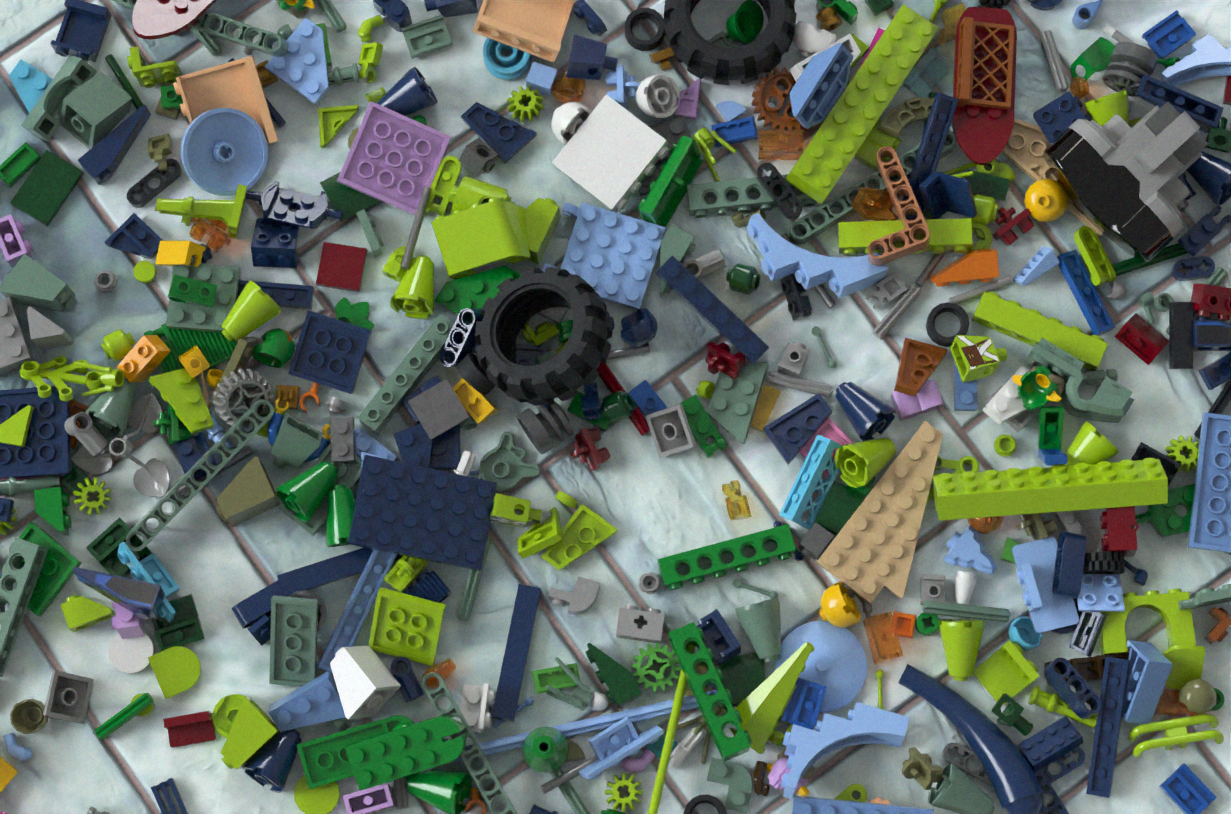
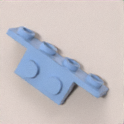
M625 717L588 740L598 760L581 769L579 773L586 779H595L605 769L619 765L623 758L637 754L641 747L658 741L660 739L659 736L665 732L662 728L654 725L638 735L630 718Z

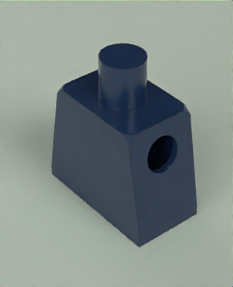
M424 0L427 12L439 10L443 17L478 13L476 0Z
M574 35L566 78L600 80L603 69L616 71L618 58L605 56L607 49L605 43Z

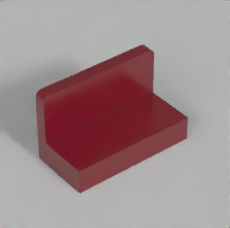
M1137 313L1114 336L1147 365L1169 343L1167 338Z
M210 711L163 719L164 728L168 730L170 747L172 748L214 741L216 739L212 713Z

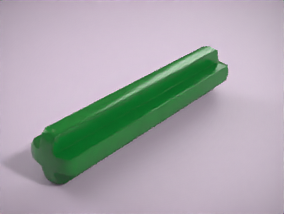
M144 693L96 728L95 734L100 740L105 739L153 704L152 696L149 693Z

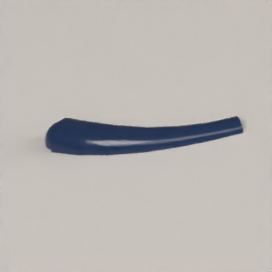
M907 664L898 683L923 697L943 713L962 733L981 761L1002 808L1005 807L1009 814H1040L1043 809V795L1045 792L1032 766L1014 742L985 713L957 692L930 675Z

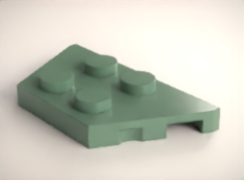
M768 362L743 366L739 370V377L735 380L725 373L719 372L707 411L712 419L744 445L769 367Z

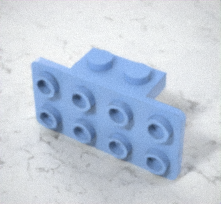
M1054 537L1015 545L1012 548V554L1017 567V581L1019 585H1022L1024 592L1022 593L1023 602L1026 607L1028 606L1036 633L1075 625L1079 622L1073 598L1055 595L1052 592L1057 552V541Z

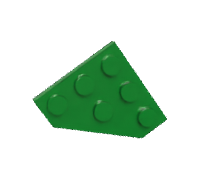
M501 266L451 280L445 283L434 301L457 315L464 308L481 309L488 297L493 299L500 290L497 286L508 278L516 280L521 277V274L507 266Z
M30 522L19 538L49 548L28 608L34 614L41 617L73 576V568H79L82 562L36 523ZM24 559L21 561V564H20L21 568H22V567L24 566V564H25V560H24Z

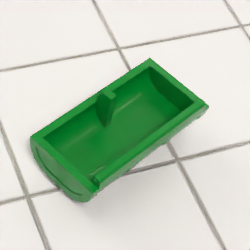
M681 136L678 143L675 142L672 145L668 161L662 163L659 177L651 182L649 187L650 193L639 204V213L646 222L667 227L687 191V185L692 183L703 163L694 139L687 136Z

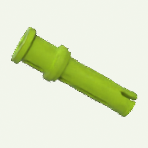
M1037 685L1033 688L1028 700L1029 705L1035 704L1046 709L1048 713H1053L1054 711L1092 729L1095 727L1097 714L1088 719H1081L1065 701L1059 699L1056 693L1050 694L1045 692Z

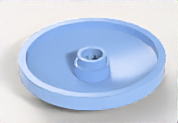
M231 108L212 109L195 118L185 131L181 144L182 164L191 181L203 191L219 196L236 195L238 184L247 186L248 190L261 178L268 160L267 140L259 124L248 114Z
M813 621L803 624L794 629L782 642V654L777 655L776 669L805 642L811 643L815 649L813 652H810L805 663L806 668L804 672L800 673L799 678L827 686L820 713L841 709L858 695L864 685L867 674V660L864 649L856 636L846 628H838L828 621Z

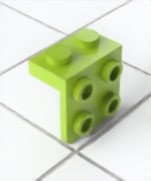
M139 47L129 48L131 56H127L128 65L141 87L152 88L164 82L173 84L177 82L176 77L182 76L177 61L173 60L146 66Z
M1010 640L973 671L974 676L996 702L1003 693L1013 698L1039 677L1037 673L1039 670L1031 660L1027 661L1022 655L1024 652L1016 642L1012 643Z

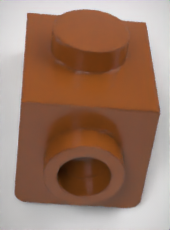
M1215 606L1208 613L1218 623L1204 637L1210 644L1216 640L1220 643L1227 636L1228 632L1226 629L1231 625L1230 614L1223 608Z

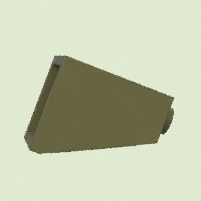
M258 456L252 458L216 499L219 504L216 506V510L220 518L223 519L224 523L228 522L232 527L281 505L268 473Z

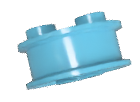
M487 38L484 43V62L488 71L495 77L504 80L515 79L523 75L529 68L531 54ZM507 50L513 53L509 57L502 56V53Z

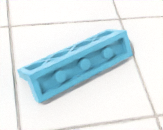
M817 434L779 516L808 530L812 528L840 468L836 469L835 460L832 461L831 454L834 448L839 449L842 445ZM828 469L829 475L826 480L822 481L821 475L824 470ZM818 489L819 496L816 500L812 501V494ZM809 510V516L805 523L800 519L804 511Z

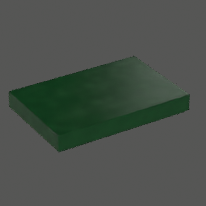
M46 150L10 204L48 227L84 175V172Z

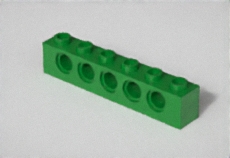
M789 524L660 558L657 563L664 588L670 587V590L682 588L683 583L692 582V584L704 582L705 578L713 576L714 579L726 576V572L735 570L738 573L748 570L750 565L757 564V567L768 565L772 559L779 558V561L790 559L792 554L795 553L796 548ZM766 542H774L777 549L769 552L765 549L764 544ZM750 547L755 551V555L747 558L743 555V549ZM725 553L733 556V561L729 564L721 560V556ZM703 559L709 560L712 564L707 570L699 566V562ZM681 565H686L689 567L690 572L683 576L677 572V568Z
M692 622L670 631L668 634L670 644L723 762L748 752L750 749L749 744L752 743L751 737L747 730L743 731L740 725L742 722L741 715L737 709H733L730 703L733 701L729 689H724L721 683L724 679L720 669H715L712 663L714 656L709 647L706 648L702 641L705 640L702 629L700 627L697 628L695 623ZM694 645L698 648V652L690 654L687 652L686 647ZM702 665L707 668L708 672L701 675L696 672L695 668ZM708 686H713L716 688L717 693L715 695H708L704 689ZM716 707H723L726 710V714L724 716H717L714 709ZM725 728H732L735 730L736 735L734 737H727L723 730Z

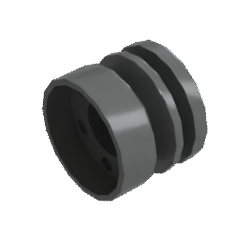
M1132 42L1116 43L1110 57L1111 63H1108L1102 77L1103 83L1116 92L1126 90L1128 96L1139 97L1136 93L1144 74L1148 76L1153 74L1158 57L1153 51L1142 45Z
M555 401L554 404L546 405L547 408L544 405H536L539 411L538 414L527 408L516 416L525 434L542 455L554 447L551 438L553 435L562 442L565 439L561 430L568 437L574 434L569 418L562 407Z

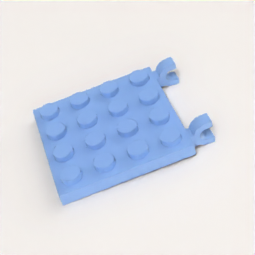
M565 202L563 215L576 218V222L560 269L567 270L571 275H579L599 294L602 300L635 310L641 309L666 227L583 202L580 208ZM545 263L544 268H543V272H545L546 267H554V268H557V267H555V266H553V265H551V264Z

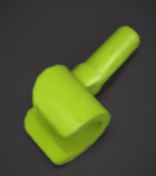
M934 0L935 6L929 19L930 22L934 23L938 12L946 6L948 0Z

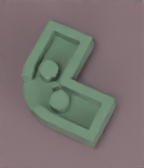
M712 757L707 781L729 785L725 808L747 813L752 792V779L749 772L738 763L731 761L723 762L722 759Z

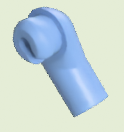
M15 733L3 736L10 757L18 761H25L32 757V750L29 747L23 748L17 744Z

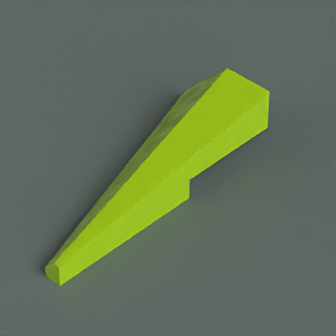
M805 642L734 709H737L741 715L742 722L740 725L743 731L747 730L751 737L752 743L749 744L750 748L759 754L765 752L766 748L764 747L769 736L773 735L775 731L773 728L778 718L783 715L797 686L795 683L800 673L804 672L806 668L805 663L809 654L815 649L811 643ZM729 728V729L731 730V732H732V733L734 734V736H735V735H736L735 730L732 729V728Z

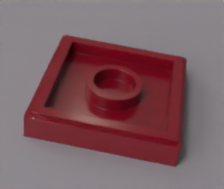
M324 242L316 285L360 292L367 248Z

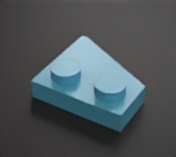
M22 59L8 76L29 113L53 80Z

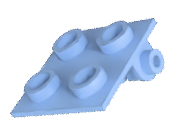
M1083 574L1081 591L1077 598L1078 610L1124 612L1120 574Z

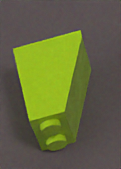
M538 198L524 210L530 258L526 260L538 265L560 221L559 206L554 200L545 198V200Z
M245 697L242 700L221 751V754L224 756L221 760L230 769H241L248 760L279 732L276 724L250 697Z

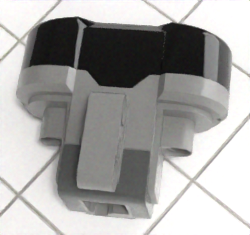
M1168 101L1160 108L1158 105L1155 106L1132 128L1117 114L1102 127L1093 120L1077 119L1044 150L1043 154L1049 169L1055 179L1062 184L1076 209L1097 227L1103 235L1125 252L1140 261L1149 262L1183 231V221L1181 219L1183 216L1177 205L1190 194V191L1178 177L1203 155L1201 150L1208 143L1197 132L1200 126L1185 111L1180 114Z

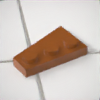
M905 338L894 391L916 397L946 356L948 349Z

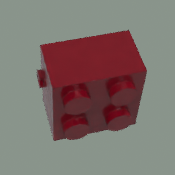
M1135 506L1106 508L1102 512V516H1100V528L1105 529V534L1101 538L1102 551L1121 552L1124 554V557H1134L1137 551L1136 531L1138 529L1135 519Z

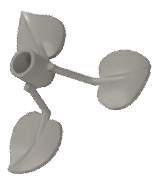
M147 394L132 405L128 425L132 428H138L135 432L125 435L123 439H113L94 456L82 445L71 458L72 461L87 472L103 474L108 472L113 466L112 455L127 457L141 466L134 474L133 482L135 488L147 496L163 497L168 492L170 486V474L167 466L155 458L150 459L145 465L131 455L132 445L129 442V439L140 434L142 430L146 433H153L159 429L153 427V421L159 420V412H163V409L155 394Z

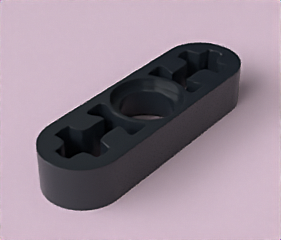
M167 159L168 166L175 169L173 174L168 172V169L159 171L157 166L132 186L127 192L129 203L135 208H141L177 180L182 174V168L177 160ZM160 172H162V174L166 177L165 181L159 174ZM158 178L160 185L157 188H150L148 183L151 179ZM143 186H145V188H146L147 191L149 192L148 195H147V193L143 190V188H142ZM135 193L141 196L142 199L140 201L134 200L133 195Z
M761 164L757 169L756 175L760 184L786 218H798L803 208L799 198L773 164ZM764 169L767 172L771 171L770 177L774 182L770 186H768L770 179L767 176L762 177ZM776 186H782L785 188L786 193L783 196H776L773 189ZM788 196H791L788 200L791 206H797L795 213L793 211H787L789 205L785 200L788 198Z

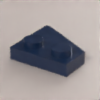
M133 213L104 243L108 247L152 259L158 253L160 241L164 240Z
M422 424L393 434L403 463L430 468L433 439L430 440Z

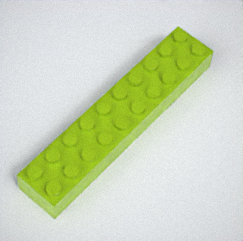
M902 4L785 181L818 203H823L939 29L937 26Z
M1145 458L1138 461L1125 459L1120 462L1111 463L1101 461L1097 464L1077 463L1071 466L1058 464L1045 468L1033 466L1029 469L1009 468L1005 471L986 470L979 473L966 471L961 474L952 475L942 473L939 476H933V498L939 521L1168 504V478L1160 460L1155 458Z

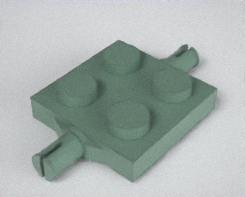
M1231 584L1223 585L1222 588H1218L1216 591H1214L1213 587L1201 589L1200 592L1195 593V597L1178 601L1179 609H1195L1230 602Z

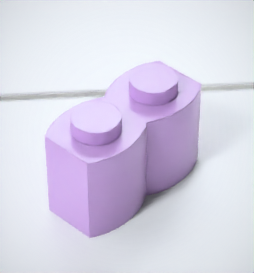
M934 379L927 380L916 397L897 391L891 394L899 421L936 410L943 405Z

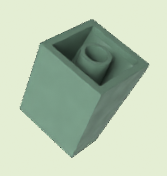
M100 71L63 99L60 125L90 150L106 137L129 113L132 97L127 91L122 90L110 77H107Z
M26 254L22 256L0 284L1 294L5 298L10 297L16 304L63 312L65 308L68 309L73 304L74 297L76 296L67 283Z

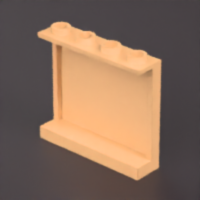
M483 0L472 32L554 63L559 53L561 41L575 0Z
M253 55L176 77L177 82L173 83L177 96L181 95L183 103L180 104L183 116H188L190 124L195 118L206 111L216 108H231L242 111L252 117L263 130L267 143L278 141Z

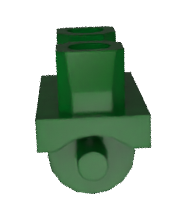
M167 405V419L166 412H159V420L153 421V427L160 428V435H166L168 427L169 445H174L178 441L190 438L191 434L186 426L179 427L178 420L180 419L175 414L176 411L171 405Z

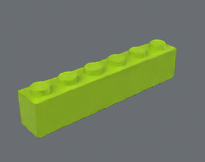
M972 218L925 220L930 232L929 244L923 250L912 254H922L923 251L942 254L950 250H954L955 253H966L972 249ZM901 221L838 222L839 254L855 256L857 253H865L868 255V246L872 241L904 229ZM916 234L914 238L916 240H923L925 236L923 234ZM898 241L893 246L902 248L904 243ZM877 249V250H874L872 253H876V252H877V253L879 254V252H883V251Z
M983 292L971 320L1033 347L1040 342L1041 338H1044L1084 362L1083 368L1090 371L1097 370L1108 343L1104 342L1103 338L1097 335L1089 336L1084 334L1083 330L1078 327L1063 325L1059 319L1053 317L1050 319L1042 316L1041 312L1035 309L1027 310L1016 301L1009 300L1008 302L1001 299V296L995 292Z

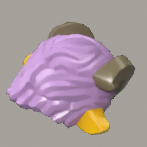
M785 750L777 755L778 760L775 764H767L769 785L777 790L785 789L781 787L784 773L789 774L790 768L786 767L789 756L784 755ZM813 765L805 772L797 784L794 794L797 793L801 796L810 794L806 785L815 772L816 768Z

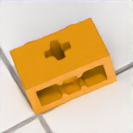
M144 335L117 365V368L123 371L124 376L130 383L144 382L171 350L157 335Z

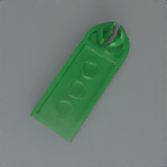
M394 715L297 744L309 789L354 776L344 748L347 745L415 723L406 716Z
M441 715L347 745L344 748L359 790L371 788L454 761L464 751L467 732L450 740L443 737L461 732L465 729V726L450 716Z

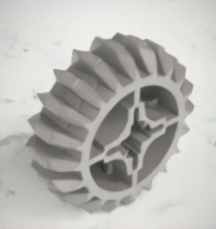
M248 368L245 372L243 369H238L237 375L230 371V378L223 376L225 382L223 384L217 383L220 391H214V395L217 397L213 400V403L217 406L215 411L230 426L255 401L266 399L273 405L270 398L274 397V395L270 391L272 386L267 383V378L261 376L258 371L253 373ZM249 383L256 385L253 388L251 386L248 388L242 387L243 384ZM243 394L245 395V396H244V397H245V399H244L245 404L242 402V401H243V400H242ZM259 405L257 413L263 416L264 412H269L268 405ZM234 409H236V410H238V409H244L245 412H243V413H234V412H231V410H234ZM246 420L241 425H243L245 428H248L250 422L252 424L253 422L250 420Z

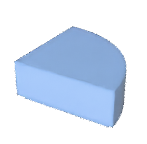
M723 101L716 104V108L727 122L733 121L746 113V109L734 101Z

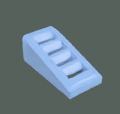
M1043 246L1014 277L1013 281L1021 286H1026L1058 265L1060 262L1053 249Z

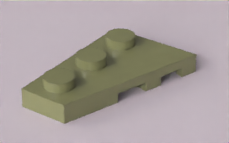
M254 336L239 339L219 383L223 384L225 382L223 376L231 377L230 371L237 375L238 369L244 370L252 356L254 346L259 344L260 339Z

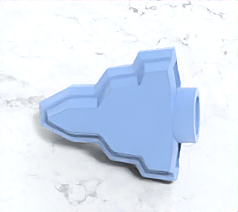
M971 525L962 534L956 531L946 544L950 550L943 561L951 566L959 565L964 569L973 567L977 571L986 574H993L997 569L992 556L985 552V544L978 538L979 532Z

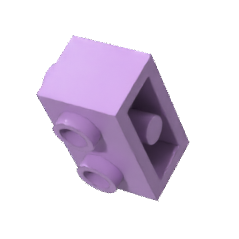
M12 214L0 218V246L6 261L14 268L24 254L33 259L31 252L34 250L30 241L24 239L22 233L26 231L20 220L17 221Z
M111 600L112 607L116 612V616L112 617L113 628L118 631L121 638L145 636L144 619L137 617L134 613Z

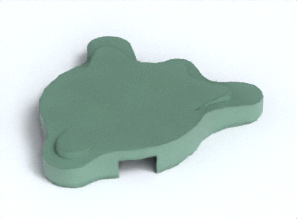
M504 432L501 435L499 444L494 449L488 451L481 459L478 479L496 482V492H508L517 487L522 480L538 477L540 475V468L534 464L523 463V459L527 455L526 450L515 446L513 435L510 432Z

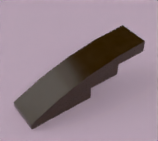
M1129 653L1073 658L1068 661L1086 682L1103 679L1106 657L1128 660ZM1052 661L1044 663V666L1046 667ZM1055 667V671L1061 675L1060 670Z

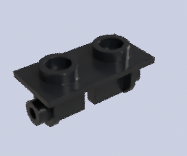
M795 274L782 278L781 288L785 293L788 311L792 315L793 321L802 315L803 317L812 315V307L808 296H800L806 290L796 280Z

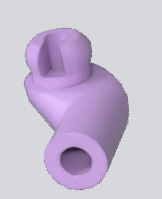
M646 749L640 758L625 757L621 765L627 772H642L656 755L649 749Z

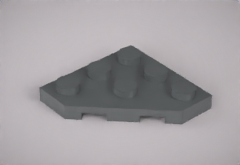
M684 116L648 126L667 140L670 146L668 147L667 155L656 162L652 174L648 177L645 176L641 181L640 196L650 193V184L659 177L660 167L664 161H668L672 145L675 142L678 143L681 136L690 137Z

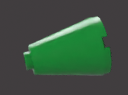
M322 462L280 485L276 489L278 490L276 494L288 511L292 509L297 512L294 516L306 523L337 481L338 469L331 462L328 464Z
M346 484L332 486L333 490L328 492L327 547L350 545L347 542L356 501L351 488H346Z
M544 726L534 729L527 735L523 743V756L526 763L538 772L548 773L559 769L568 756L569 749L566 738L559 730L552 727ZM543 743L549 746L545 752L540 750V745Z
M421 771L408 775L405 787L408 793L447 814H462L466 808L465 805H462L464 799H469L472 778L465 771Z

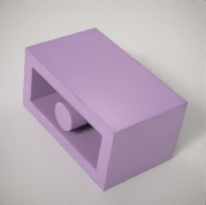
M389 783L343 796L347 814H369L395 806Z

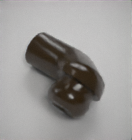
M763 761L756 762L752 776L754 792L758 796H768L770 789L769 784H763L767 769V763Z

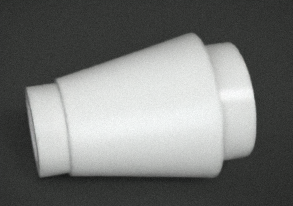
M957 571V577L955 576V603L969 605V600L977 581L975 579L976 574Z

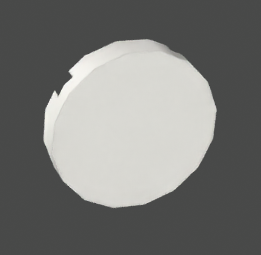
M118 633L111 640L108 652L109 659L115 668L123 673L136 674L142 672L150 665L148 657L155 654L153 641L146 633L145 636L122 639Z

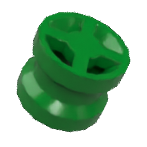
M573 320L562 321L556 325L557 330L560 331V343H565L569 340L573 328Z
M921 613L915 622L917 632L923 636L934 634L939 627L937 615Z

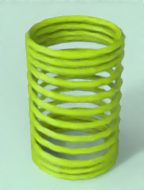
M380 87L377 92L376 90L375 93L374 91L373 93L371 92L370 96L368 93L365 95L369 103L370 101L377 103L386 94L384 87Z

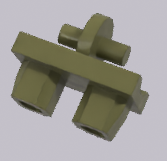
M1044 513L1027 514L1028 518L1026 514L1019 515L1022 523L1017 525L1018 530L1025 529L1027 536L1034 534V530L1038 540L1048 538L1049 535L1058 529L1053 519L1042 522L1040 515Z
M915 747L909 748V759L903 762L902 774L907 779L914 778L924 790H931L933 783L941 782L944 772L940 766H933L931 764V757L927 753L921 754Z

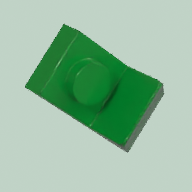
M1042 406L1037 415L1039 424L1038 449H1061L1064 407Z

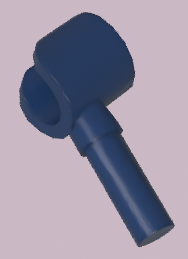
M1124 559L1125 567L1135 574L1133 581L1140 585H1145L1148 573L1143 569H1137Z

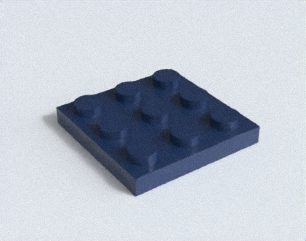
M308 310L288 374L353 394L372 330Z

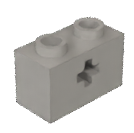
M625 605V608L619 609L616 637L651 643L658 642L661 644L665 614H661L659 609L647 608V611H640L637 606ZM639 618L644 619V623L647 624L643 625L642 629H639L638 625L634 623L638 622Z

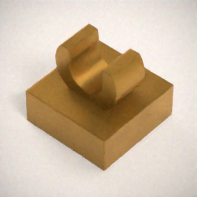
M671 47L649 55L651 63L659 61L662 71L672 68L668 57L674 56Z
M268 60L256 65L263 89L279 80L266 70L265 66L269 62Z
M276 386L275 401L280 398L278 405L282 409L288 401V409L298 410L299 386Z

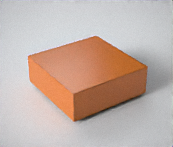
M894 611L890 635L912 639L916 615Z

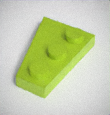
M183 368L149 377L148 381L159 390L165 402L168 401L176 411L175 414L191 434L213 429L214 423L196 376L191 378L186 369Z
M581 504L561 530L562 540L555 545L549 546L541 558L558 571H561L617 533L618 530L584 504Z

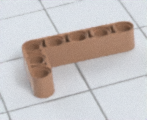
M888 146L880 148L877 152V167L904 229L876 239L869 244L868 259L873 265L877 266L923 250L928 246L930 240L929 228L897 153ZM883 157H890L892 161L886 163L881 159ZM892 176H898L900 177V180L897 182H893L889 178ZM900 195H906L908 196V200L900 201L898 200V197ZM913 214L917 218L910 221L906 219V216ZM916 234H923L925 238L923 240H916L914 236ZM899 241L904 243V246L896 248L893 244ZM877 249L882 250L884 252L881 256H875L872 254V252Z

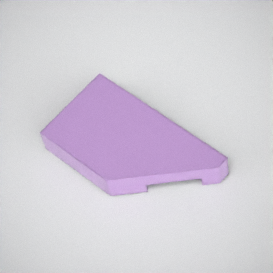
M701 79L696 80L694 84L679 93L675 117L684 116L686 119L696 120Z

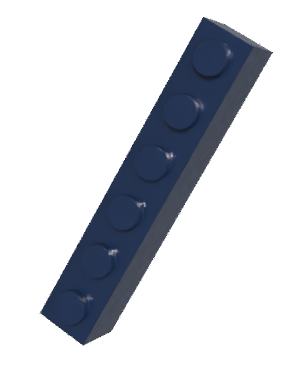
M671 256L657 270L655 274L733 348L745 355V359L750 364H754L769 349L768 345L675 257Z

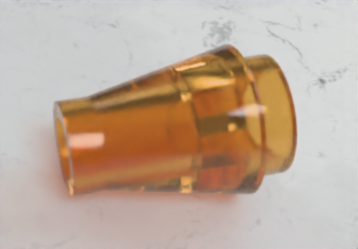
M447 658L445 661L426 669L422 678L429 673H437L445 681L457 668L452 660ZM432 676L427 680V685L432 690L439 687L440 682L437 677Z

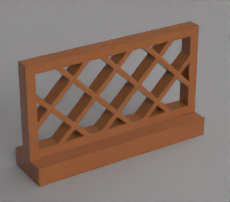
M964 17L959 29L956 98L959 101L957 107L974 105L1010 109L1014 26L973 21L972 17ZM975 29H984L988 36L981 41L975 34ZM998 31L1008 32V40L1002 43L995 34ZM989 38H992L999 46L992 52L984 44ZM979 46L987 54L981 61L974 54V50ZM1000 49L1007 55V60L1003 63L994 55ZM989 58L998 66L992 72L983 64ZM977 67L987 75L980 81L973 75V71ZM998 70H1001L1006 75V80L1003 83H1000L993 76ZM988 78L996 85V88L990 93L982 85ZM978 87L985 97L983 99H972V91ZM1000 90L1005 95V102H997L992 95Z

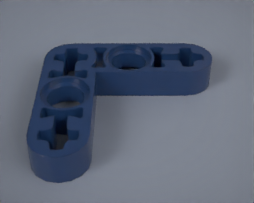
M1076 747L1072 750L1074 754L1078 752L1080 757L1077 758L1078 763L1071 761L1066 764L1069 767L1068 770H1066L1065 763L1058 758L1053 762L1060 765V774L1052 775L1049 772L1050 764L1035 772L1036 776L1041 778L1039 782L1042 788L1045 785L1048 790L1044 791L1045 794H1050L1054 799L1051 807L1043 805V814H1048L1047 811H1051L1057 806L1060 808V810L1056 811L1057 814H1069L1051 783L1084 763L1085 753L1081 748ZM1070 752L1063 755V760L1071 756Z

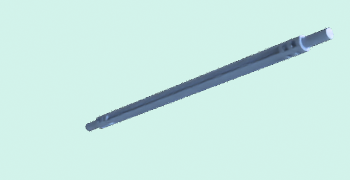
M717 690L708 691L706 693L708 695H715L717 693ZM694 695L684 697L681 712L699 708ZM674 699L562 724L552 728L559 730L567 738L607 729L625 717L630 718L633 723L671 714ZM530 732L479 743L485 756L522 748L524 740ZM473 745L465 746L464 750H470ZM460 755V756H459L458 758H456L454 761H455V763H456V762L463 761V759H462V757H461V755Z

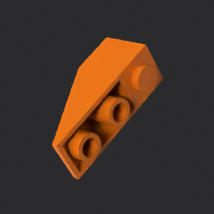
M994 248L971 250L932 275L930 281L936 283V286H948L949 282L958 281V284H970L971 280L980 279V282H992L993 278L999 277L998 252Z

